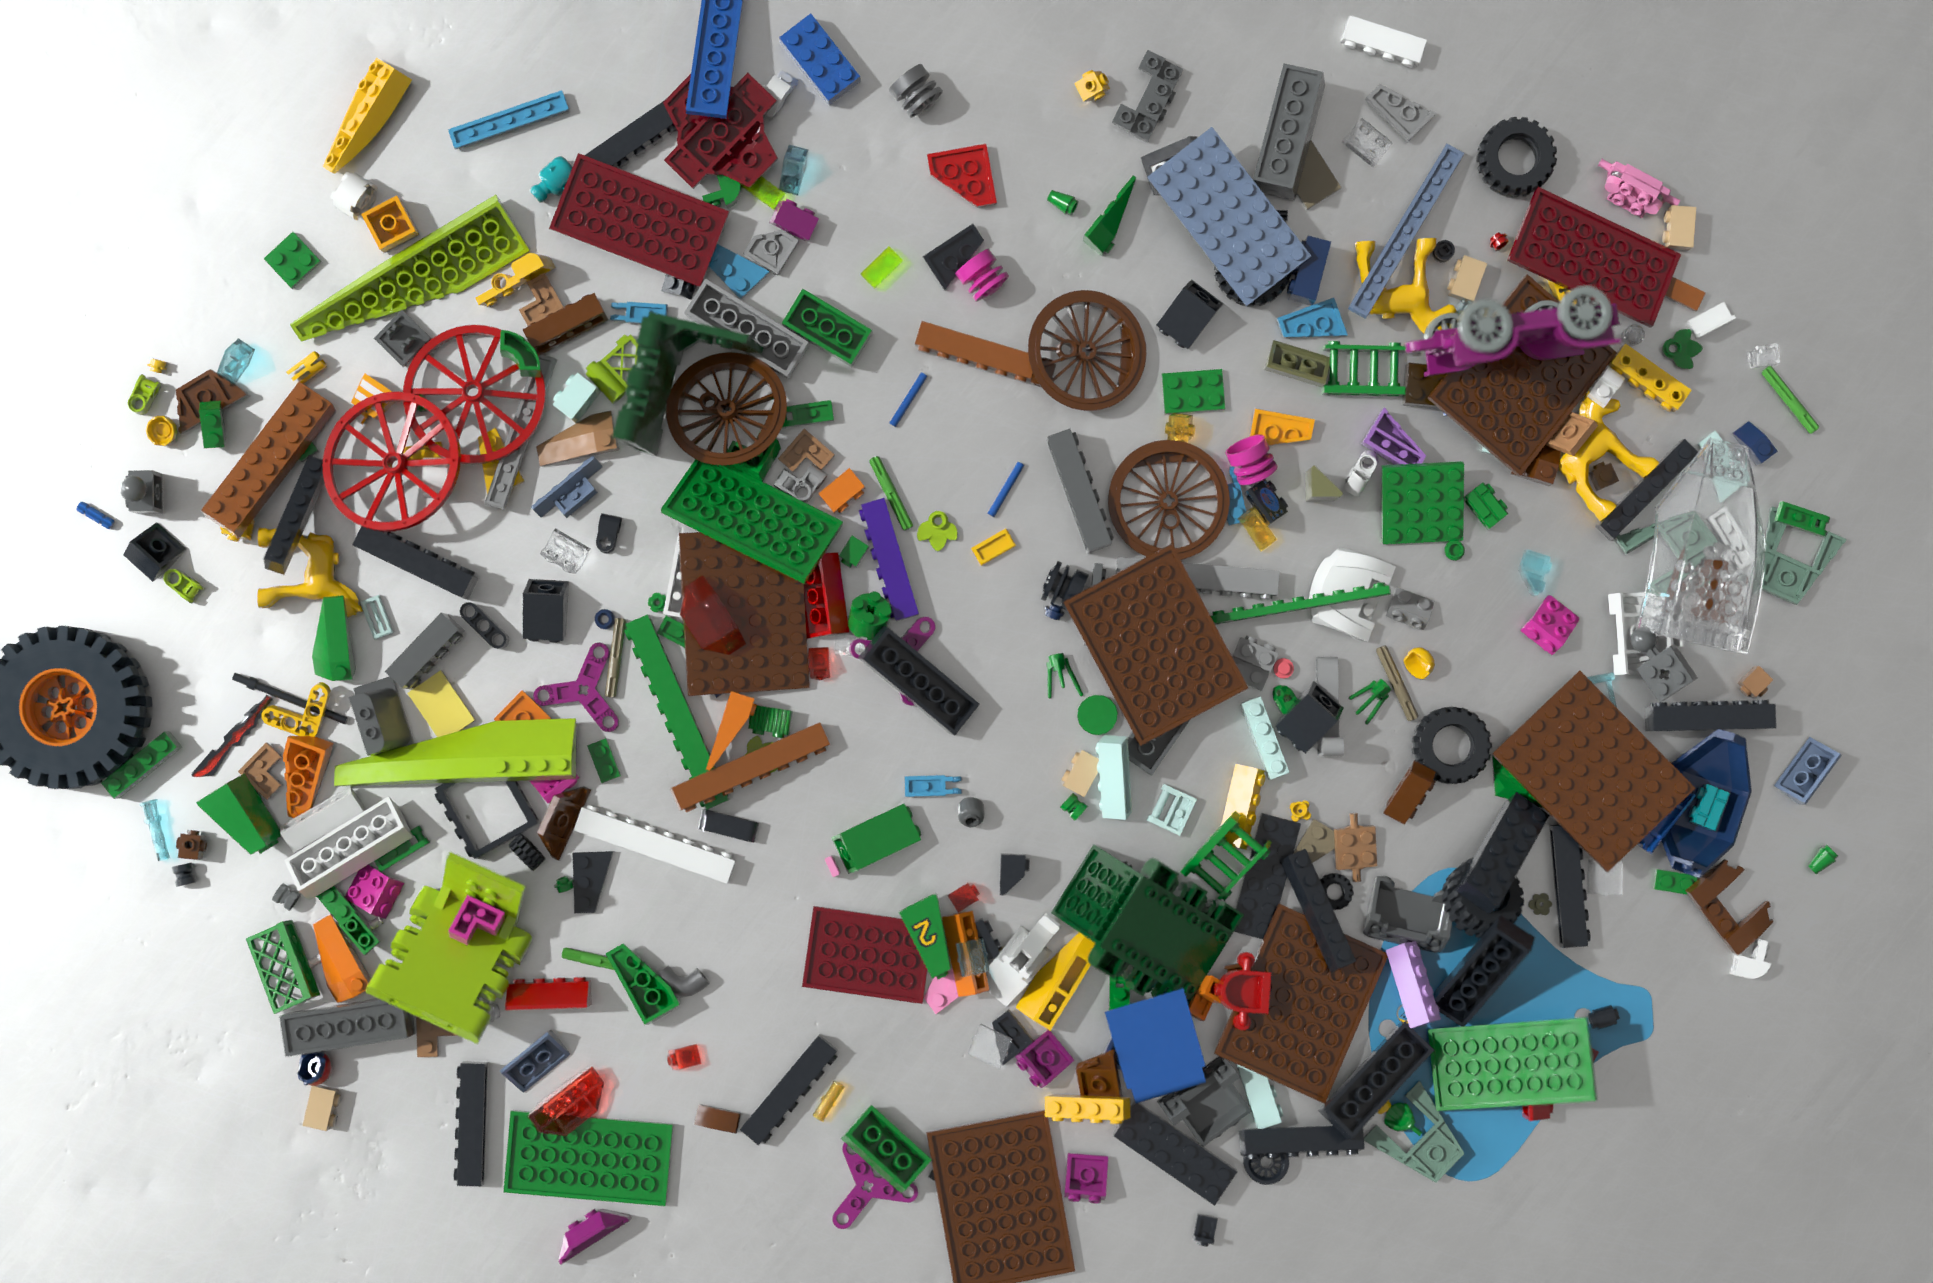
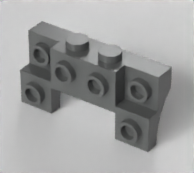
M1147 50L1138 69L1149 74L1152 78L1136 111L1121 104L1112 121L1113 124L1148 143L1158 120L1163 121L1167 110L1164 108L1167 102H1172L1176 94L1173 90L1183 71V68L1166 61V58Z

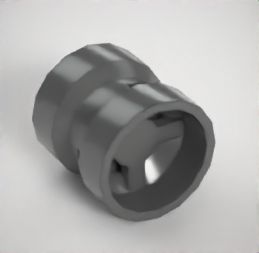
M282 883L272 900L276 903H284V908L290 911L301 894L297 891L291 892L289 886Z

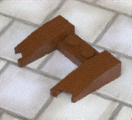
M1724 859L1685 891L1732 953L1738 956L1773 923V919H1769L1767 909L1771 905L1769 901H1765L1737 924L1717 896L1744 871V868L1737 866L1736 869L1727 865L1728 860Z

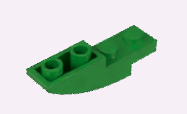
M336 885L316 896L364 955H367L380 943L379 938L362 914L341 893Z

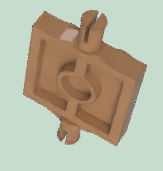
M1349 813L1350 825L1345 828L1334 829L1336 869L1352 870L1353 882H1361L1360 870L1366 867L1377 866L1376 830L1374 825H1358V813Z

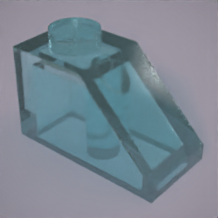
M238 338L224 351L217 373L233 384H236L250 364L255 349Z

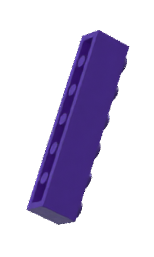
M885 498L861 504L862 509L859 510L862 522L866 521L868 529H865L867 540H872L874 548L870 549L873 561L878 560L879 567L876 568L879 580H884L885 587H882L884 598H889L890 618L895 617L897 622L919 615Z

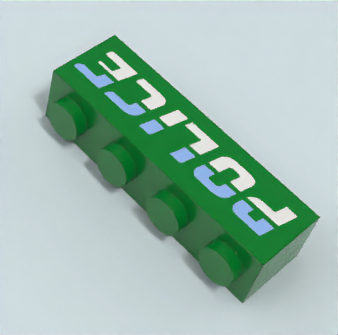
M164 731L101 782V784L113 799H120L179 751L182 746L171 732Z

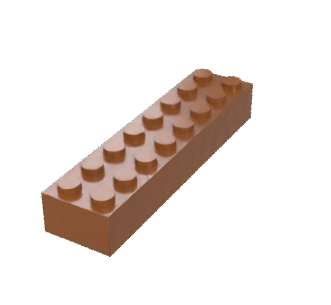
M298 382L201 509L204 515L239 539L336 410L333 404L301 382Z

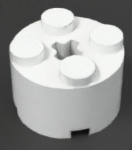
M346 172L342 177V183L338 189L332 192L330 198L333 200L335 208L358 220L357 216L372 207L376 199L373 193L374 190L377 192L378 188L359 174Z
M423 458V459H440V458ZM450 465L423 466V482L438 494L445 483ZM423 493L424 498H432L429 494Z

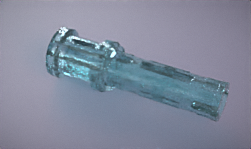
M153 799L139 803L144 811V823L148 824L157 861L170 858L160 822L162 815H159L156 804L158 800Z

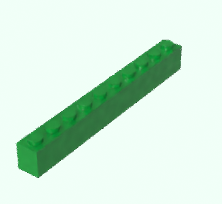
M647 614L626 623L627 629L624 632L628 640H632L635 645L632 650L636 659L640 658L642 661L641 671L645 678L649 677L651 682L648 685L651 694L653 696L656 695L659 703L656 705L660 714H665L666 716L665 726L669 733L673 732L676 739L673 740L677 752L681 751L683 759H681L682 765L685 770L689 769L692 776L689 780L708 772L706 768L710 758L709 750L650 615ZM720 793L714 796L716 800L704 804L702 801L699 804L701 807L705 806L706 810L729 801L730 798L728 794L723 796Z

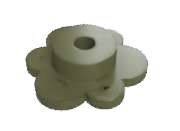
M1541 893L1540 895L1534 894L1533 900L1528 905L1535 915L1540 913L1548 915L1552 902L1546 893Z

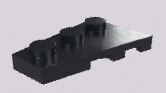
M973 223L922 256L943 290L949 286L956 276L955 273L971 258L984 241Z
M614 851L572 853L574 913L596 912Z

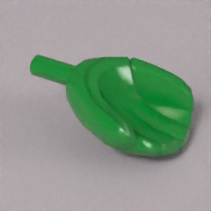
M1399 1102L1393 1104L1386 1111L1384 1123L1387 1127L1398 1132L1411 1129L1418 1136L1422 1134L1414 1126L1415 1118L1407 1103Z

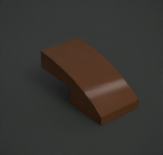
M698 1104L694 1125L736 1134L741 1113Z

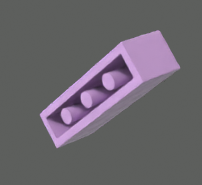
M1417 942L1403 943L1387 949L1386 953L1410 1028L1424 1026L1441 1020Z

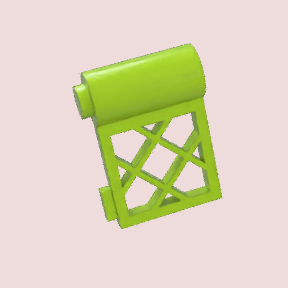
M624 334L616 341L618 346L597 363L593 361L586 367V376L612 404L618 402L626 394L628 385L622 379L623 371L632 370V368H623V357L635 358V364L637 362L638 356L636 354H623L624 346L630 341L637 350L638 344H636V340L631 334L628 337ZM611 357H621V368L611 367L607 361Z

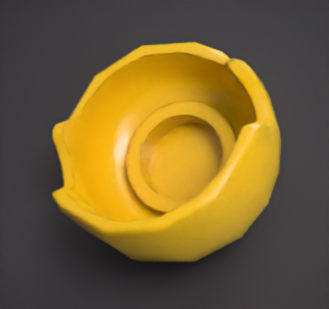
M155 416L147 424V437L154 445L167 446L175 440L177 426L167 416Z
M1422 647L1413 648L1404 658L1406 669L1415 678L1425 679L1434 670L1435 660L1432 654Z

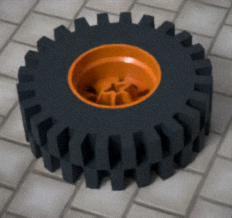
M63 625L58 627L46 626L37 628L38 632H26L19 635V642L16 644L8 643L1 649L4 655L0 659V766H9L11 768L9 774L15 778L26 779L30 785L45 786L48 789H78L84 786L100 784L102 779L109 777L121 765L134 756L132 754L134 749L142 747L146 740L141 734L143 728H149L152 718L145 716L146 707H152V697L145 696L144 687L149 686L147 677L141 676L138 673L137 669L141 665L137 659L128 657L126 654L128 649L125 646L114 643L108 635L97 633L90 629ZM60 676H65V688L60 683ZM75 683L79 685L77 694L72 692V686ZM57 687L59 689L58 697L54 698L52 691ZM88 687L90 692L86 695H83L86 691V688ZM39 695L49 699L46 703L37 702ZM88 698H90L93 702V705L90 709H87L85 706V702ZM62 704H67V711H62ZM48 707H51L53 709L51 712V717H47L46 715V709ZM87 712L93 713L92 718L87 716ZM82 717L86 720L84 728L79 726V720ZM53 722L47 732L42 728L46 723ZM61 722H65L67 726L63 733L59 730ZM74 728L77 737L71 739V732Z

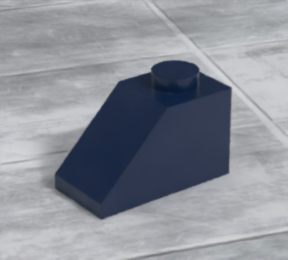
M1750 421L1732 433L1755 465L1762 464L1778 452L1768 437Z

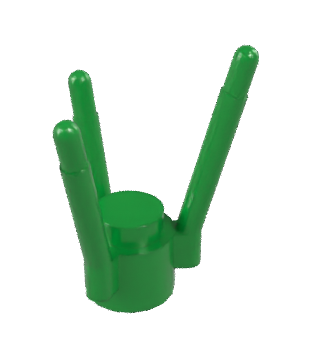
M1064 653L1048 656L1049 662H1046L1048 698L1052 697V669L1053 672H1058L1061 687L1065 688L1062 673L1065 667L1079 695L1083 696L1080 685L1069 665L1068 658L1064 657Z
M1382 679L1377 682L1373 680L1368 686L1349 696V699L1352 700L1372 689L1370 691L1372 696L1355 712L1356 715H1359L1375 699L1379 700L1365 721L1367 725L1383 702L1389 697L1388 693L1392 691L1389 685Z

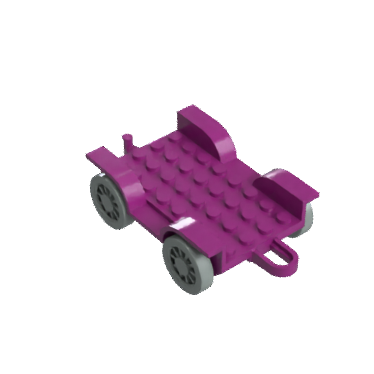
M1582 286L1567 292L1560 303L1551 300L1540 301L1531 305L1522 313L1509 314L1508 310L1495 300H1478L1468 305L1461 315L1446 313L1434 318L1426 327L1424 339L1405 343L1406 353L1425 351L1428 371L1424 372V377L1456 373L1469 369L1477 363L1502 358L1509 354L1516 346H1519L1527 356L1536 360L1580 356L1585 354L1584 349L1621 343L1620 339H1615L1613 326L1621 324H1619L1617 303L1610 304L1605 294L1597 288ZM1590 296L1595 298V300L1589 304ZM1481 309H1485L1484 316L1481 312ZM1490 310H1494L1496 313L1489 317Z

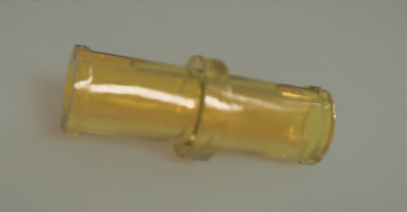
M834 1080L826 1095L821 1097L822 1101L815 1113H813L816 1119L824 1122L830 1109L835 1107V1101L845 1088L841 1083Z

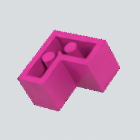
M467 895L448 931L449 937L469 945L477 928L496 936L505 920V914L503 911Z

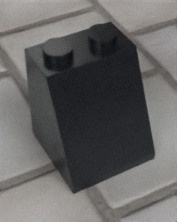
M1191 279L1156 326L1159 327V331L1162 334L1175 339V343L1178 346L1189 349L1224 303Z
M528 579L523 592V639L533 642L548 640L552 643L564 640L567 624L569 581Z
M1313 681L1278 720L1275 727L1280 735L1292 741L1293 746L1297 750H1302L1306 754L1338 722L1344 708Z

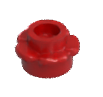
M1500 232L1493 235L1490 239V247L1496 251L1505 247L1509 242L1506 238L1507 235Z

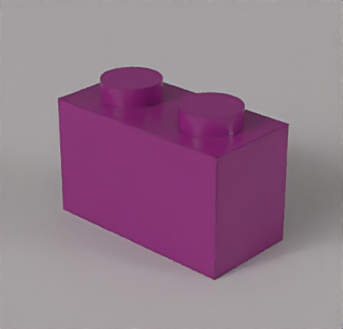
M789 199L779 201L769 223L804 241L809 240L819 218L814 216L815 212L807 208L802 210L796 207L797 203Z

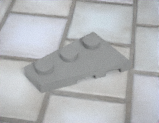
M1381 84L1365 98V101L1407 142L1436 114L1431 110L1428 111L1420 107V104L1416 102L1412 103L1403 98L1399 93Z

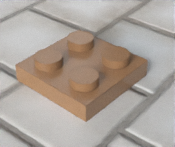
M1571 412L1545 445L1574 456L1598 425L1592 419Z

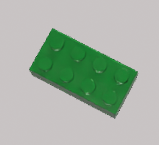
M803 288L782 322L785 328L850 367H853L873 333L870 328Z
M872 1105L861 1114L841 1137L850 1148L900 1193L904 1192L932 1160Z

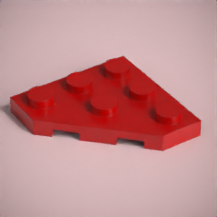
M986 144L927 154L930 175L977 208L997 204Z

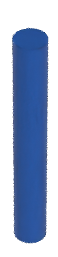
M922 372L919 374L889 424L894 427L897 426L928 377Z
M1020 462L1016 463L988 511V515L995 517L1025 465Z

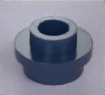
M1056 604L1045 606V615L1047 617L1060 620L1064 616L1060 606Z
M602 609L596 613L595 624L599 628L609 629L614 625L615 616L610 610ZM605 615L609 618L607 623H603L601 620Z

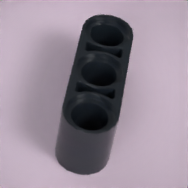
M467 602L460 607L461 617L490 646L496 649H504L508 646V635L478 605ZM469 606L475 609V614L472 617H467L465 613ZM487 620L489 628L483 632L480 629V623ZM501 634L504 641L501 645L497 646L494 643V638L496 635Z
M702 809L697 829L754 843L759 823Z

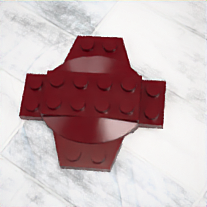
M747 72L734 87H731L726 119L686 114L690 74L663 102L672 122L678 130V146L664 161L693 189L707 175H724L751 188L778 160L764 132V115L778 101Z

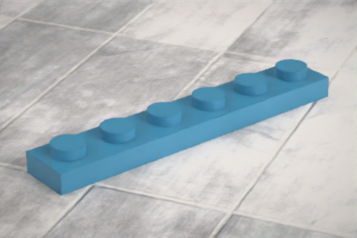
M561 90L448 129L454 149L457 150L570 110L564 93Z

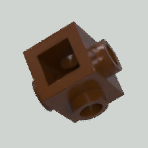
M187 830V833H181L176 841V849H179L178 858L202 860L203 852L207 850L205 835H199L200 831Z

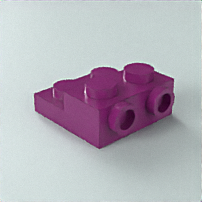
M1046 1030L1032 1044L1015 1056L1018 1060L1016 1062L1017 1066L1022 1071L1026 1070L1030 1075V1082L1035 1087L1039 1086L1040 1088L1049 1084L1074 1061L1050 1030Z
M1068 1153L1064 1197H1069L1068 1200L1072 1202H1080L1081 1198L1089 1199V1202L1099 1204L1101 1200H1105L1108 1156Z

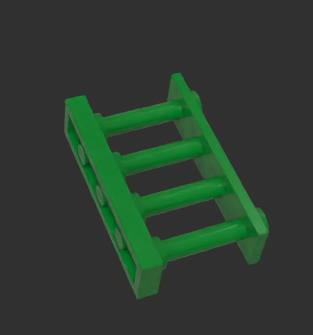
M1328 341V344L1323 346V351H1330V376L1327 385L1322 387V395L1403 397L1405 395V386H1400V383H1398L1399 353L1406 351L1405 346H1401V343L1391 342L1389 346L1340 345V341ZM1338 351H1350V382L1347 385H1339L1340 382H1338ZM1358 352H1370V382H1368V386L1360 385V382H1358ZM1378 352H1390V383H1388V386H1380L1378 382Z
M1234 811L1180 871L1185 877L1191 872L1193 874L1196 873L1219 893L1216 899H1223L1224 901L1231 895L1232 887L1260 858L1264 860L1271 852L1269 850L1272 843L1270 840L1262 846L1239 826L1238 820L1241 815L1237 811ZM1229 831L1231 833L1234 832L1257 852L1251 860L1226 840L1227 837L1225 835ZM1216 845L1222 846L1244 867L1238 873H1235L1214 854L1212 849ZM1203 859L1209 860L1228 876L1231 881L1223 887L1201 868L1200 862Z

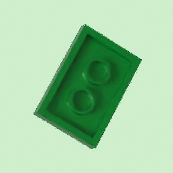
M1222 369L1161 374L1164 414L1225 410Z

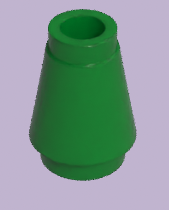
M1054 190L1049 193L1047 201L1065 215H1072L1078 205V200L1074 196Z
M1826 845L1824 848H1820L1808 867L1817 875L1836 862L1835 859L1838 855Z

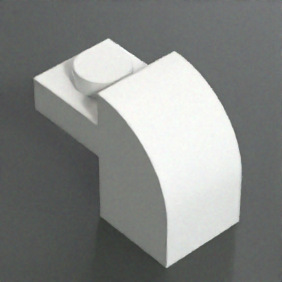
M782 70L777 76L774 75L765 87L778 101L766 113L771 118L782 108L786 97L798 83V80Z
M1607 366L1592 385L1593 388L1587 397L1604 408L1625 378Z
M1756 939L1751 958L1735 955L1730 974L1749 979L1763 976L1771 966V963L1764 962V958H1767L1770 950L1768 941Z

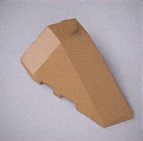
M612 411L592 414L536 446L540 466L618 451V440L612 437L615 427Z

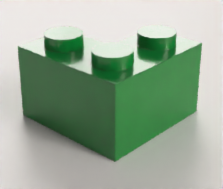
M775 439L758 456L729 466L763 482L781 450L778 439ZM732 441L727 453L740 450L736 441Z

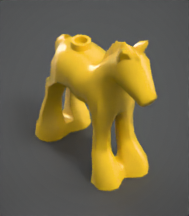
M1437 238L1416 240L1412 284L1401 285L1391 289L1384 288L1369 314L1382 315V319L1395 318L1394 314L1409 313L1415 325L1424 334L1426 327L1434 318L1446 313L1457 312L1455 306L1451 304L1436 311H1432L1429 306V288L1425 274L1426 261L1436 247ZM1359 241L1355 243L1356 260L1360 269L1361 283L1365 281L1371 271L1370 258L1375 250L1376 241Z
M1588 391L1584 396V401L1581 402L1579 414L1594 420L1598 426L1574 456L1566 453L1562 456L1558 469L1566 476L1569 484L1576 482L1577 493L1584 499L1588 509L1601 521L1617 505L1610 500L1599 498L1592 490L1588 476L1589 464L1600 459L1606 452H1609L1643 479L1660 462L1653 457H1641L1633 454L1624 446L1616 433L1604 424L1603 416L1616 412L1621 407L1619 400L1611 398L1607 405L1602 408L1587 397L1590 392Z
M258 529L259 547H269L276 529ZM312 532L308 534L307 539L302 534L297 545L308 557L304 572L305 582L298 585L259 588L257 592L258 607L262 609L272 607L285 597H303L319 600L323 599V597L344 595L347 618L363 611L361 606L358 605L359 600L356 593L334 579V565H339V553L334 551L333 539L328 535H317Z

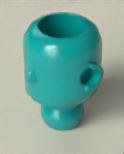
M558 156L539 172L541 182L533 185L530 192L540 203L544 202L551 192L555 196L562 195L572 170L571 164L563 156Z

